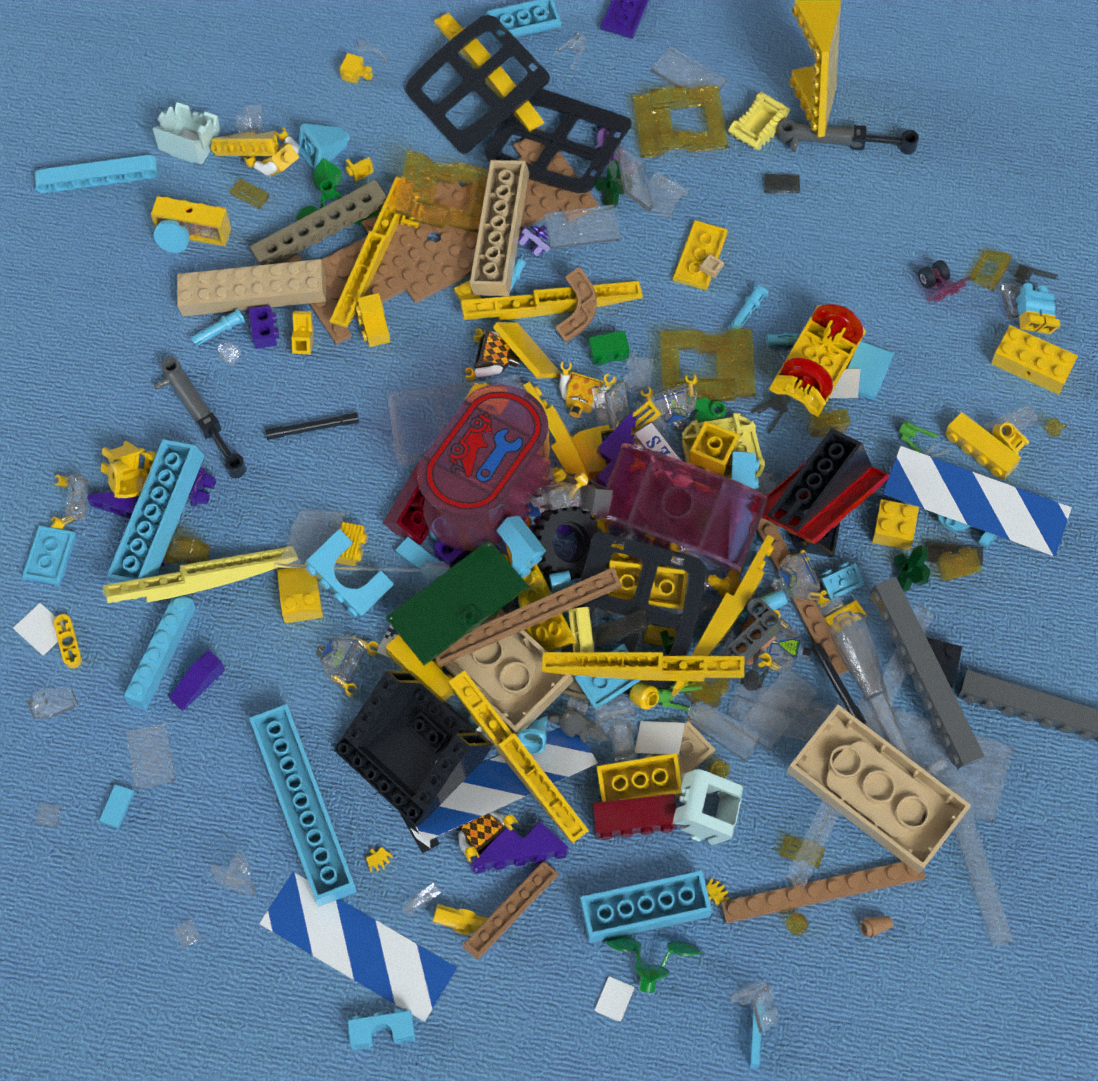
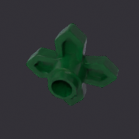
M618 160L611 161L607 166V177L600 176L595 184L597 191H605L603 202L606 208L611 210L619 204V195L627 194L632 189L629 179L621 177L623 168Z
M920 545L913 548L910 557L903 553L894 557V567L901 571L897 580L903 592L909 591L912 583L919 586L928 583L931 572L927 565L924 564L928 558L927 547Z

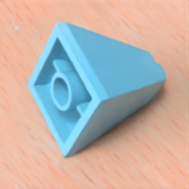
M302 124L298 139L299 153L315 173L318 164L323 158L330 162L347 146L349 134L347 131H343L341 127Z

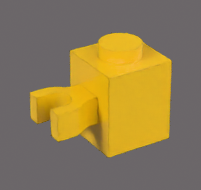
M347 53L340 67L342 80L357 84L360 77L370 81L373 77V73H371L372 67L364 66L363 57Z

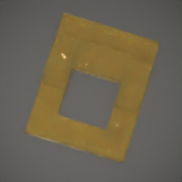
M718 85L685 89L684 86L651 89L650 94L632 96L641 159L660 157L667 151L676 149L701 152L728 148ZM704 106L708 132L693 134L692 130L673 132L670 110Z
M407 150L394 213L411 217V221L442 229L451 226L478 233L489 169L460 162L444 165L433 162L426 154ZM437 181L453 185L455 181L472 185L468 211L433 203Z
M732 329L720 335H707L699 330L660 331L662 393L667 392V389L670 388L674 390L685 387V397H683L682 393L674 395L676 399L690 398V388L686 379H680L679 350H697V353H716L717 378H697V383L694 385V398H707L711 401H736L737 397H755L752 329ZM676 390V392H673V394L681 392L682 390Z

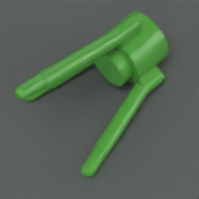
M906 420L899 430V433L902 434L901 439L907 442L915 451L924 454L909 438L914 439L918 432L933 438H937L938 435Z
M696 681L688 682L680 692L701 690L702 686H693L697 684ZM675 685L667 688L657 687L658 703H662L663 707L693 711L690 707L669 702L673 701L671 694Z

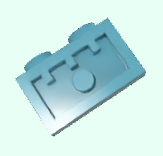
M843 562L837 565L838 569L833 571L832 569L826 570L821 573V577L817 578L818 582L822 583L824 590L827 591L826 595L829 600H833L865 584L856 563Z

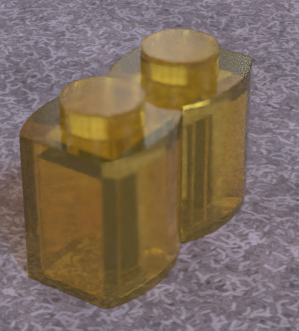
M838 409L831 413L821 412L819 417L812 415L808 423L810 436L814 438L824 437L831 428L841 433L846 432L851 423L848 410Z

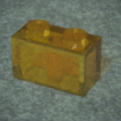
M970 547L959 549V553L953 555L951 552L940 554V558L936 560L942 582L982 572L977 550H971Z

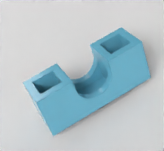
M397 1009L392 1014L378 1012L374 1013L373 1017L365 1018V1015L352 1017L353 1020H348L352 1050L374 1047L373 1035L381 1028L389 1029L392 1032L394 1043L416 1040L412 1012L407 1011V1009Z

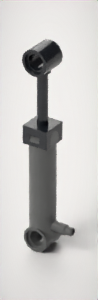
M784 119L779 123L777 138L785 144L791 142L792 152L797 151L798 141L852 146V150L863 151L865 142L897 144L902 153L912 154L916 151L919 135L914 130L904 131L900 138L866 135L867 126L854 125V128L827 126L825 136L818 138L816 132L812 131L811 124H799L791 119Z
M174 357L165 358L161 363L165 378L154 385L155 389L158 390L171 384L198 425L205 440L212 437L224 454L229 476L232 478L242 477L246 472L243 457L240 454L230 452L219 435L222 429L218 419L213 412L211 413L180 366L179 361Z

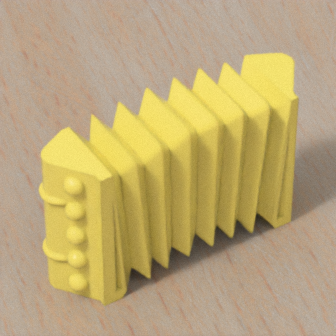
M759 92L751 108L749 107V111H746L745 115L742 114V118L739 117V121H734L728 132L731 133V136H735L737 140H742V143H747L754 150L760 151L761 146H765L766 141L769 142L770 138H774V133L777 134L779 123L787 118L790 108L771 98L770 95Z

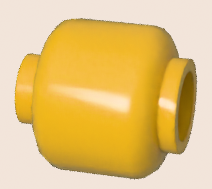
M638 682L631 687L629 698L632 704L641 709L648 710L658 703L659 695L655 686Z

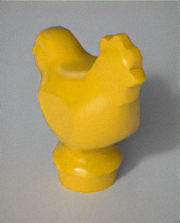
M733 568L728 572L726 578L721 579L716 575H709L707 582L709 586L717 590L722 598H724L726 592L734 596L742 582L740 579L741 573Z

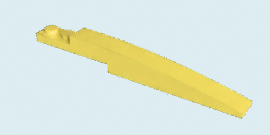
M291 546L181 565L180 572L103 585V593L107 603L138 599L140 597H145L147 602H153L249 578L298 560V556Z

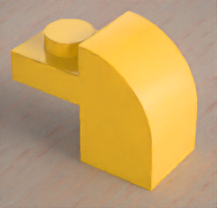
M311 311L293 312L292 354H311L314 338Z

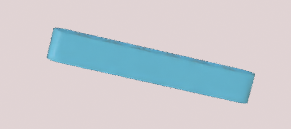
M143 155L40 169L35 172V186L38 192L49 193L152 179L158 175L157 162L154 156Z

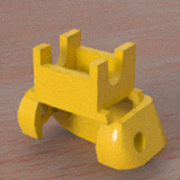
M124 441L123 446L115 449L102 448V454L108 458L109 464L101 463V472L109 477L108 484L114 497L130 498L139 496L157 453L154 451L145 452L144 448L138 449L128 441ZM139 454L145 456L144 469L138 468Z

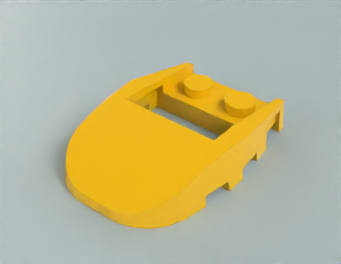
M608 424L580 431L572 437L591 479L597 477L607 466L606 461L596 453L598 447L602 444L601 434L613 432L619 425ZM636 426L632 430V432H634L639 426ZM636 436L633 446L642 448L641 441ZM630 449V453H633L632 464L628 466V471L641 468V471L645 470L644 457ZM637 449V452L643 455V451L641 449Z

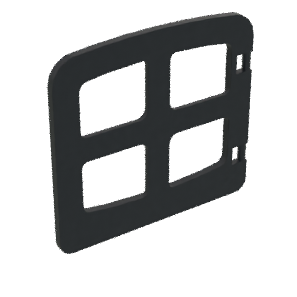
M484 15L462 30L436 52L408 80L406 92L410 99L458 152L467 154L548 84L550 75L496 17ZM499 29L505 33L501 37L496 33ZM484 32H491L503 45L502 48L478 69H472L458 52ZM510 57H514L527 71V75L505 98L500 99L485 83V80ZM448 62L461 75L463 81L438 104H434L422 91V87ZM533 63L537 69L532 71L528 66ZM470 92H476L490 107V110L463 131H459L446 117V113Z
M541 89L528 101L532 106L566 114L554 133H546L538 129L529 131L512 114L501 124L486 147V159L489 163L491 160L520 161L501 152L512 135L545 145V148L535 164L526 163L529 171L528 179L574 193H586L597 183L601 173H603L620 146L622 139L630 130L632 121L629 117ZM579 119L610 131L600 150L567 139V136ZM616 132L621 133L619 138L614 137ZM559 151L592 161L581 178L565 176L546 169ZM592 170L597 171L595 176L590 175Z
M596 532L592 537L581 581L606 571L611 556L614 553H621L643 560L634 598L630 601L602 595L575 608L589 607L590 621L592 620L595 608L624 615L627 618V624L621 645L625 644L629 652H635L640 630L645 622L675 629L677 634L669 656H687L704 593L707 575L705 564L694 556L605 532ZM613 541L624 543L623 550L612 547ZM672 557L684 559L683 564L671 563ZM659 565L677 568L689 573L687 594L683 612L680 615L652 608L649 605V598ZM573 644L563 647L561 652H573ZM641 680L639 682L667 688L676 681Z

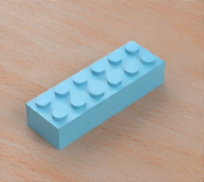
M702 871L580 897V905L589 943L710 917L712 913Z

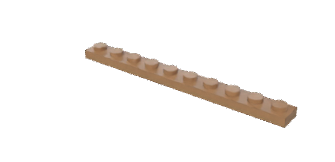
M757 516V525L753 526L762 544L767 535L774 538L772 545L775 547L769 558L779 577L782 576L779 570L782 568L785 570V573L795 571L797 577H802L799 569L796 570L797 565L795 561H789V557L792 555L777 526ZM804 580L800 587L795 590L796 594L793 593L790 599L813 644L821 643L838 675L849 672L850 667L814 598L807 597V593L811 592L810 590L805 591L808 586Z
M614 567L478 626L438 655L436 661L439 667L614 591L622 587V584Z
M904 862L728 900L721 902L720 905L725 924L924 880L925 874L923 870L918 874Z

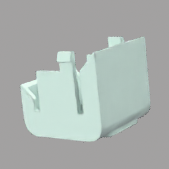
M176 102L175 112L171 106L166 114L161 112L158 118L160 126L153 128L158 149L185 161L203 164L211 150V138L218 137L220 133L218 116L208 112L199 115V112L195 111L192 117L189 106ZM183 130L198 134L200 141L198 139L191 140L182 137L181 134Z
M693 770L686 773L681 786V793L685 797L680 796L679 799L681 803H686V805L676 808L673 824L685 825L680 830L692 834L690 838L699 842L707 838L710 845L732 839L741 804L743 787L704 770ZM718 791L717 794L720 800L716 818L702 813L706 793L711 794Z

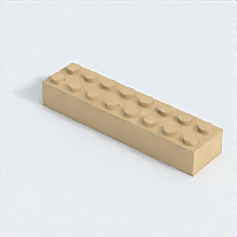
M490 161L470 279V286L474 295L510 296L529 177L526 161Z
M321 259L177 274V306L182 316L231 312L236 308L240 311L268 305L279 307L326 302L325 268Z

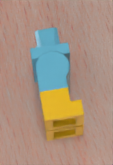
M1025 283L1020 287V295L1016 298V302L1018 303L1021 330L1051 334L1061 326L1060 320L1056 319L1054 294H1049L1046 286H1039L1035 291H1033L1032 284Z

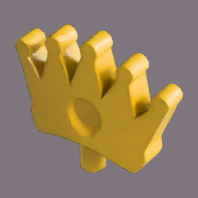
M383 847L377 852L371 849L372 855L366 857V862L370 872H373L372 866L376 871H379L378 865L385 869L383 861L389 864L390 861H388L387 856L393 858V855L385 851Z
M711 878L706 887L709 900L712 899L715 905L728 901L729 897L724 898L728 891L721 892L725 885L717 888L720 882L717 881L712 884L713 878Z

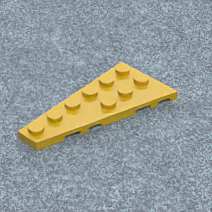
M507 545L510 565L512 566V553ZM537 564L530 569L531 573L523 578L529 588L518 595L520 608L552 594ZM562 613L525 629L526 633L547 652H553L576 643Z

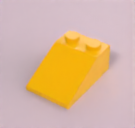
M305 565L277 570L281 610L285 624L323 618L318 578L315 575H310L306 571Z

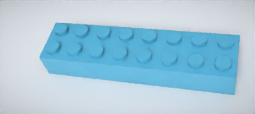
M162 440L107 574V578L113 583L157 576L205 456L195 445Z

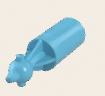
M782 590L773 591L760 597L772 610L787 605V599ZM748 607L742 612L736 622H744L746 617L751 616ZM757 607L754 612L761 611L762 607Z

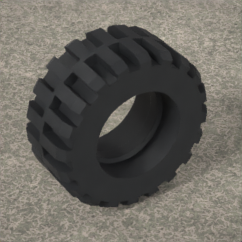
M560 506L558 508L555 507V509L553 508V510L549 509L541 512V516H537L533 520L535 524L530 525L529 529L546 550L541 556L542 560L537 563L540 571L544 572L543 575L549 578V574L569 571L571 580L582 577L592 537L596 532H602L601 528L596 526L598 524L597 520L590 518L591 514L588 511H582L577 506ZM560 525L568 526L574 532L577 539L576 553L569 561L561 560L553 549V535Z

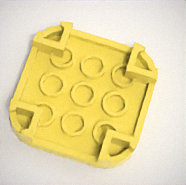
M733 414V417L707 421L740 435L739 444L735 452L756 453V459H759V470L755 471V477H758L759 481L764 472L765 460L762 458L754 422L742 417L741 414ZM697 420L690 422V425L682 433V449L686 464L719 475L717 477L721 478V481L725 480V483H727L718 486L699 479L702 478L700 476L694 475L696 480L692 482V485L702 492L729 490L731 486V462L724 476L689 462L690 450L704 422L698 423ZM691 471V472L697 473V474H699V475L705 476V475L700 474V473H698V472Z

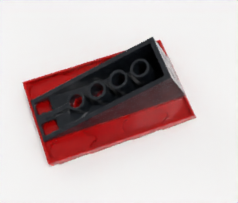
M831 428L810 458L754 505L751 511L760 518L766 519L791 534L814 544L831 528H835L869 495H872L889 476L887 473L872 467L862 442Z

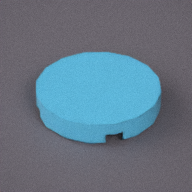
M163 220L154 230V239L157 245L167 252L180 253L189 244L190 235L187 229L179 225L177 221Z

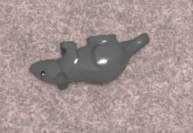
M567 710L562 714L553 713L547 718L550 723H560L561 730L568 736L580 735L582 742L586 743L588 741L587 736L595 740L607 741L603 729L599 726V721L595 720L592 723L577 711Z

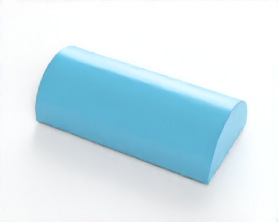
M534 0L486 11L487 15L496 17L515 38L561 28V19L554 0ZM501 29L496 32L500 37L505 34ZM490 32L493 42H498V40Z

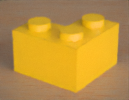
M379 293L357 298L358 306L355 307L359 326L364 327V330L361 331L363 340L368 341L369 347L389 343L390 334Z

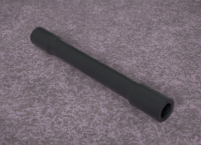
M355 412L296 425L265 429L267 440L330 427L359 423L358 413Z
M821 643L813 645L811 648L812 652L822 665L847 712L865 724L864 716L851 698Z

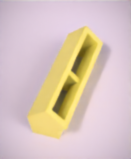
M589 607L568 610L571 632L576 640V643H573V652H594Z

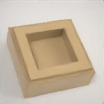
M709 254L700 265L699 270L715 278L724 267L725 262Z

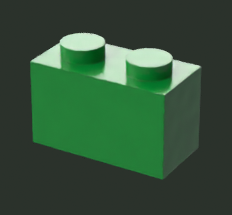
M625 330L589 337V350L593 365H604L608 362H620L629 359L630 349Z

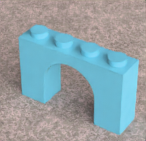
M520 516L507 517L496 531L510 548L512 567L523 579L531 573L530 569L542 560L541 556L546 550Z
M339 529L304 565L310 575H315L320 580L319 583L324 589H329L334 594L333 598L338 603H343L347 607L346 610L352 617L359 619L394 583L380 570L361 588L350 589L341 585L335 577L334 565L337 558L353 542Z

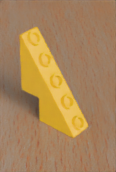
M257 130L211 138V150L215 156H276L279 150L276 131L257 134Z

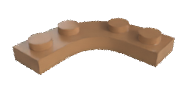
M578 267L565 277L577 295V308L569 318L555 327L566 343L590 325L597 309L596 291L581 267Z

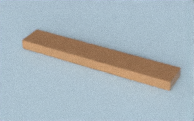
M542 861L465 941L462 948L478 961L558 877L559 873L545 861Z

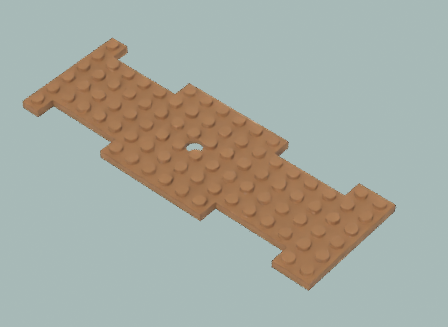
M526 138L513 144V149L520 157L518 160L526 161V163L531 165L535 164L545 148V145ZM560 151L546 169L565 176L579 178ZM452 175L417 193L426 196L418 229L412 225L411 227H408L407 224L400 225L399 222L364 296L379 293L383 303L406 291L416 304L471 275L488 175L464 187H461ZM528 179L520 229L523 225L528 228L560 211L569 224L598 209L599 204L589 191L579 194ZM414 197L411 199L406 219L408 220L415 200ZM421 199L418 200V204H417V208H416V211H415V215H414L413 221L416 220L417 213H418V210H419V206H420V203H421ZM404 205L403 210H402V212H401V218H402V214H403L405 205ZM380 213L361 222V226L367 235L369 231L373 230ZM431 233H438L441 239L435 243L434 241H428L427 237ZM367 237L322 259L325 268L326 302L308 303L335 345L352 337L348 328L332 324L330 319ZM297 254L283 261V263L298 262L303 260L301 259L299 254Z

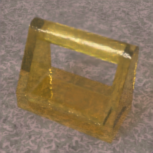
M984 250L968 279L994 292L1006 272L1013 255L1006 252ZM987 259L999 264L993 276L978 275Z

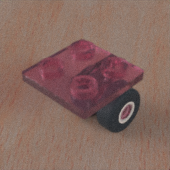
M943 260L934 262L932 269L925 266L918 271L919 280L925 288L929 289L935 285L938 288L927 299L928 303L931 301L937 303L945 299V296L949 294L951 296L957 294L971 280L968 276L953 284L946 282L950 278V270Z

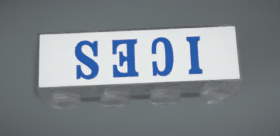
M652 421L633 434V446L650 450L637 449V451H640L645 456L643 459L646 464L653 467L656 477L659 480H663L666 484V489L671 495L678 498L695 486L697 479L694 476L667 467L668 465L676 466L668 464L671 462L661 458L667 456L683 462Z

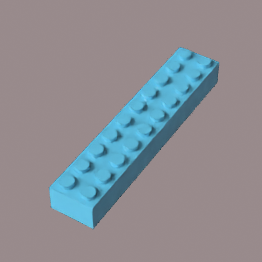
M285 704L249 718L317 906L320 907L356 893L353 879L288 705Z

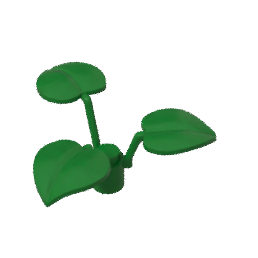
M325 158L318 164L313 176L315 187L322 192L320 196V209L324 207V199L331 200L335 196L339 199L342 198L335 189L342 180V172ZM314 206L304 207L299 211L296 221L312 214L318 209ZM378 210L371 213L368 217L356 221L354 224L361 225L362 221L374 215L377 216Z
M620 936L604 941V944L607 943V945L616 950L624 952L633 951L636 953L637 963L634 964V969L638 972V976H640L638 989L646 993L655 992L656 981L669 975V970L664 966L670 954L676 953L681 956H692L703 953V951L692 944L672 941L667 944L669 949L661 965H652L641 962L640 950L638 948H641L642 944L637 940Z

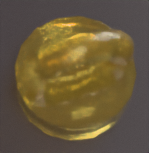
M1057 418L1049 419L1046 424L1047 432L1051 437L1060 436L1062 428L1067 427L1066 423L1060 424Z
M722 759L713 761L708 768L709 773L722 778H726L730 771L729 764Z
M794 913L787 920V928L794 935H802L808 929V920L804 915Z

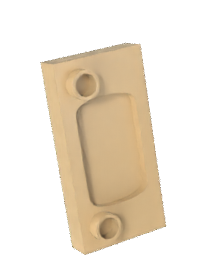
M499 609L481 625L506 615V613ZM524 630L443 665L454 677L465 670L507 727L516 735L518 731L526 729L574 681L572 675L542 672L543 652L547 651Z
M839 705L836 706L787 770L788 774L918 874L926 867L971 807L968 802Z

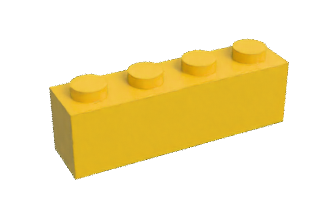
M963 412L948 425L945 436H947L950 442L956 443L966 454H970L980 465L987 467L994 476L1001 478L1003 481L1018 466L1021 459L1018 454Z
M399 635L385 646L386 654L403 671H412L444 701L455 693L448 685V682L453 677L449 674L446 675L442 671L443 668L439 667L437 661H430L423 666Z

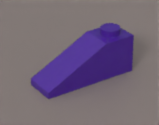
M112 492L90 494L87 499L92 507L130 519L139 496L117 498L114 497Z
M207 650L191 666L168 697L169 700L183 712L225 671L223 663L212 652Z

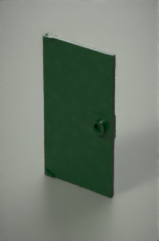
M488 540L385 618L423 666H425L467 633L480 626L487 618L529 588V586L494 544Z

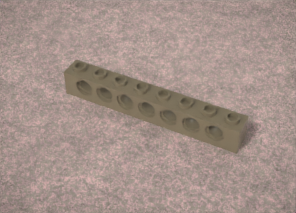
M374 180L251 245L252 254L259 266L278 264L281 261H285L296 253L303 252L311 245L321 242L326 237L335 235L341 229L353 225L356 221L368 217L371 213L381 210L385 203L386 195L377 181Z

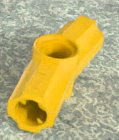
M437 904L432 922L453 928L457 933L471 935L488 918L476 915L475 912L470 910H456Z

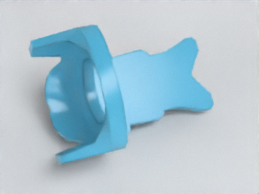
M543 717L539 720L535 719L528 729L517 732L516 736L530 754H539L545 751L547 745L545 726L548 722V717Z

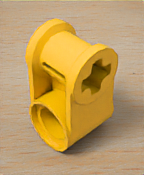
M999 423L992 429V435L1018 455V452L1029 444L1028 439L1012 423ZM1003 427L1006 430L1005 436L1002 434Z

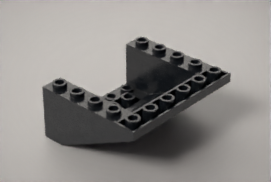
M385 671L334 751L415 827H418L475 770L494 744L476 730L412 671Z

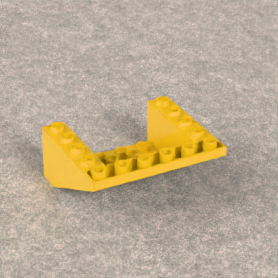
M794 0L792 14L797 18L798 26L802 28L803 36L807 38L809 48L814 51L816 64L792 70L790 86L794 88L795 96L800 100L801 109L805 110L806 119L811 122L812 131H815L819 138L825 136L837 85L841 0Z

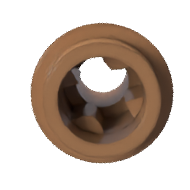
M890 916L866 917L860 922V928L865 937L873 938L893 928V921Z

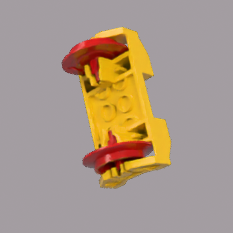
M817 305L769 390L775 394L793 397L802 402L811 414L819 417L866 333L859 318L851 310L840 305Z

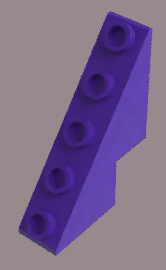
M632 412L606 438L596 452L608 463L598 474L596 482L613 490L612 497L622 505L625 500L629 501L630 489H627V482L631 481V471H628V466L632 464L633 453H630L629 447L634 445V435H631L632 428H635L636 417H633Z
M541 822L524 839L514 830L510 831L506 828L481 853L479 858L471 864V871L475 874L484 873L486 869L491 868L502 870L508 865L523 866L526 862L530 861L541 863L546 861L547 858L563 859L567 857L569 847Z

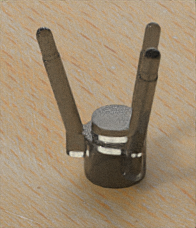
M1023 264L1019 265L1015 273V277L1019 278L1017 282L1022 285L1027 283L1025 280H1030L1032 274L1051 279L1058 277V274L1031 268Z
M777 394L751 410V413L757 412L760 414L770 407L775 411L780 410L767 430V433H771L782 415L788 410L787 405L790 403L787 395Z
M760 650L754 655L752 670H749L746 674L744 670V678H741L740 684L750 691L762 688L763 681L770 669V666H767L761 677L759 672L756 671Z

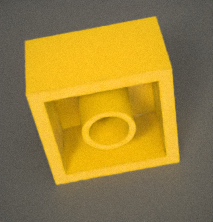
M705 421L690 450L689 462L724 476L731 462L732 454L738 447L740 435Z
M881 499L877 511L872 543L910 550L914 539L919 507Z

